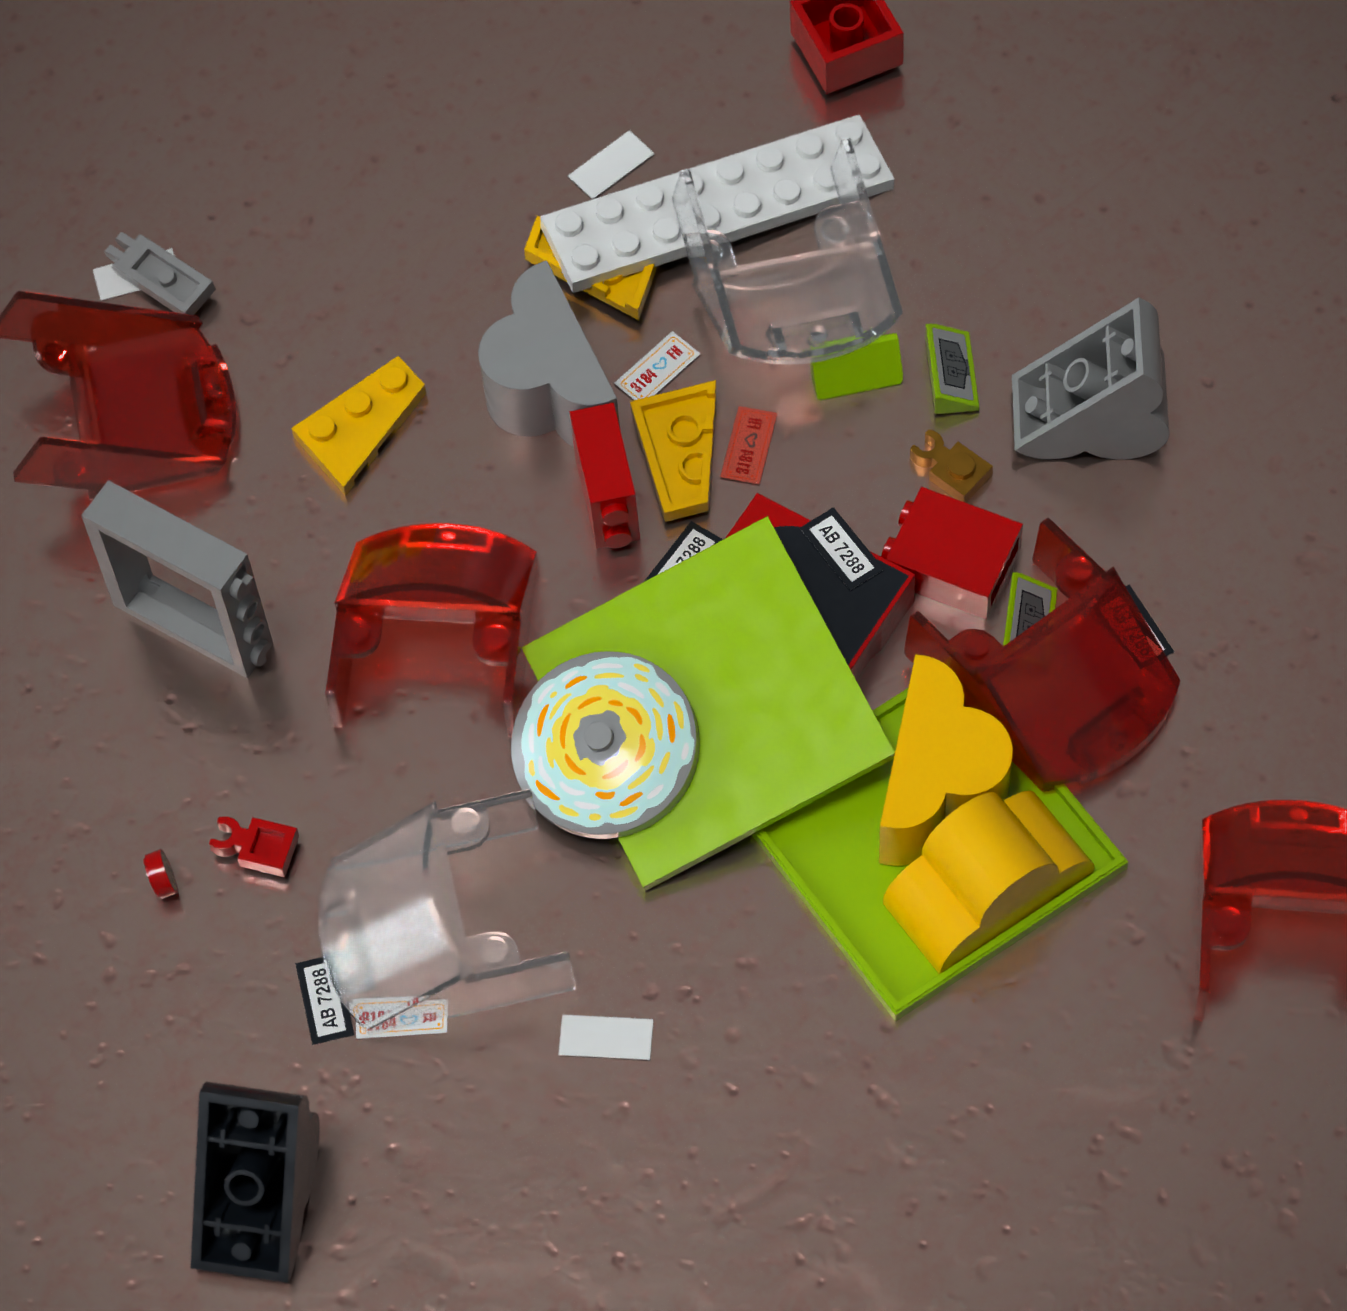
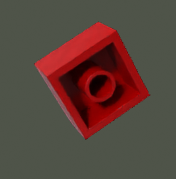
M884 0L790 1L791 34L826 94L903 64L904 32Z

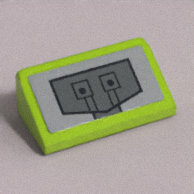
M925 324V343L935 415L979 411L969 332L938 324Z
M1012 573L1001 667L1042 672L1048 671L1058 588L1022 573Z

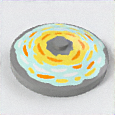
M594 652L575 657L558 665L541 678L531 689L523 701L514 723L511 757L514 772L523 793L537 811L549 822L569 833L595 839L619 838L642 831L655 824L681 800L693 779L697 767L700 748L699 729L694 710L688 698L675 680L662 668L644 658L628 653Z

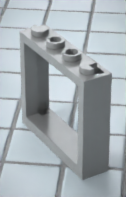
M108 480L81 516L113 605L248 678L256 666H262L267 661L265 654L273 645L248 554ZM147 557L210 590L216 609L154 576Z

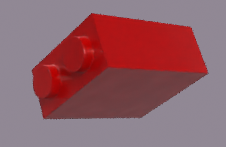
M614 402L569 411L575 459L596 549L603 547L620 548L632 541L640 540L636 494Z
M921 486L914 502L907 500L904 504L898 521L901 529L896 538L890 536L887 539L881 557L915 574L916 594L987 620L1021 548L1023 523Z

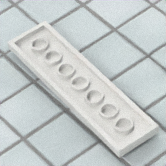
M860 114L540 216V227L572 293L590 288L598 282L603 281L604 283V280L619 275L624 277L643 271L645 266L655 263V266L892 190L894 177Z

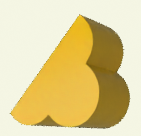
M915 654L880 823V864L892 866L911 864L922 855L923 845L931 832L955 809L985 793L995 792L1003 801L1009 795L1013 748L1007 730L991 714L979 709L965 707L962 684L955 672L945 663L925 655Z
M1023 791L1004 801L997 793L989 792L967 801L937 825L925 841L922 855L909 864L889 885L883 897V904L938 974H941L1094 872V863L1035 792Z

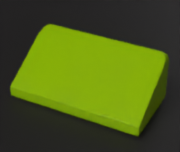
M897 333L812 349L810 351V375L817 399L826 400L903 383V370Z

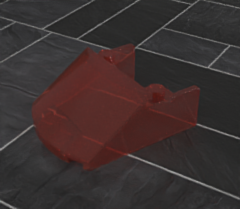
M25 291L16 292L0 314V338L32 342L35 358L43 369L56 375L69 376L79 441L40 437L14 470V481L88 490L89 500H93L108 480L132 492L216 475L228 458L226 456L229 446L234 441L236 432V403L232 381L224 358L217 344L210 345L200 331L203 323L198 316Z
M1046 518L1040 523L1032 560L1068 598L1067 601L1005 646H1002L988 632L976 628L966 629L948 640L919 611H916L909 618L904 648L905 656L912 663H914L915 654L925 655L945 663L955 672L962 684L964 706L985 711L1001 722L1012 742V762L1042 792L1053 791L1055 785L1078 781L1079 785L1087 783L1113 771L1130 760L1149 743L1162 727L1176 698L1181 681L1114 566L1105 571L1050 518Z
M429 523L398 527L377 533L357 542L334 603L337 613L325 692L334 727H344L353 658H364L372 654L378 648L381 640L383 620L398 619L474 623L472 640L474 653L477 658L488 665L507 667L503 710L508 736H512L514 723L522 705L527 658L521 647L529 643L538 563L537 552L526 544L499 532L475 526L450 523Z
M1266 800L1233 806L1202 819L1193 1019L1204 1018L1209 994L1211 949L1231 950L1245 943L1251 929L1252 907L1347 914V809L1311 801Z

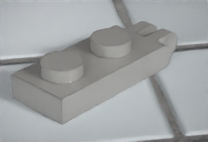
M121 232L115 240L125 251L122 252L113 245H109L104 251L105 255L115 262L111 267L119 276L187 321L194 316L216 290L213 281L141 234L134 240Z

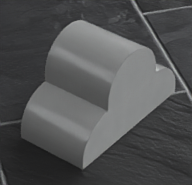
M547 260L530 267L514 284L511 294L513 314L491 325L484 333L479 344L478 356L487 410L492 420L509 433L518 436H538L556 430L566 443L574 447L569 411L614 402L619 422L617 397Z
M1139 297L1012 375L1015 451L1038 459H1061L1087 451L1102 458L1119 460L1133 459L1151 454L1167 442L1169 438L1165 355L1160 345L1159 315L1153 305Z

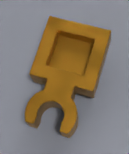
M928 429L925 432V442L933 447L932 450L922 451L915 445L910 448V458L916 465L923 468L932 467L929 471V480L953 498L965 503L993 475V466L959 441L949 450L944 446L942 436L934 430Z

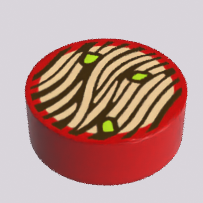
M159 849L146 854L143 859L144 866L156 896L163 899L177 894L176 879L164 851Z

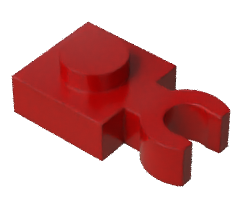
M218 817L217 824L219 830L229 832L232 835L225 841L210 839L209 845L214 854L228 857L239 853L237 859L240 867L285 877L299 838L296 827L252 817L249 828L245 829L241 828L239 823L231 817Z

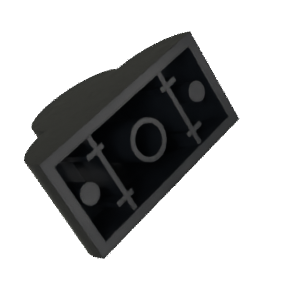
M208 1081L201 1087L198 1108L191 1269L288 1283L297 1258L304 1209L310 1196L319 1149V1116L316 1112H310L309 1100L306 1095Z

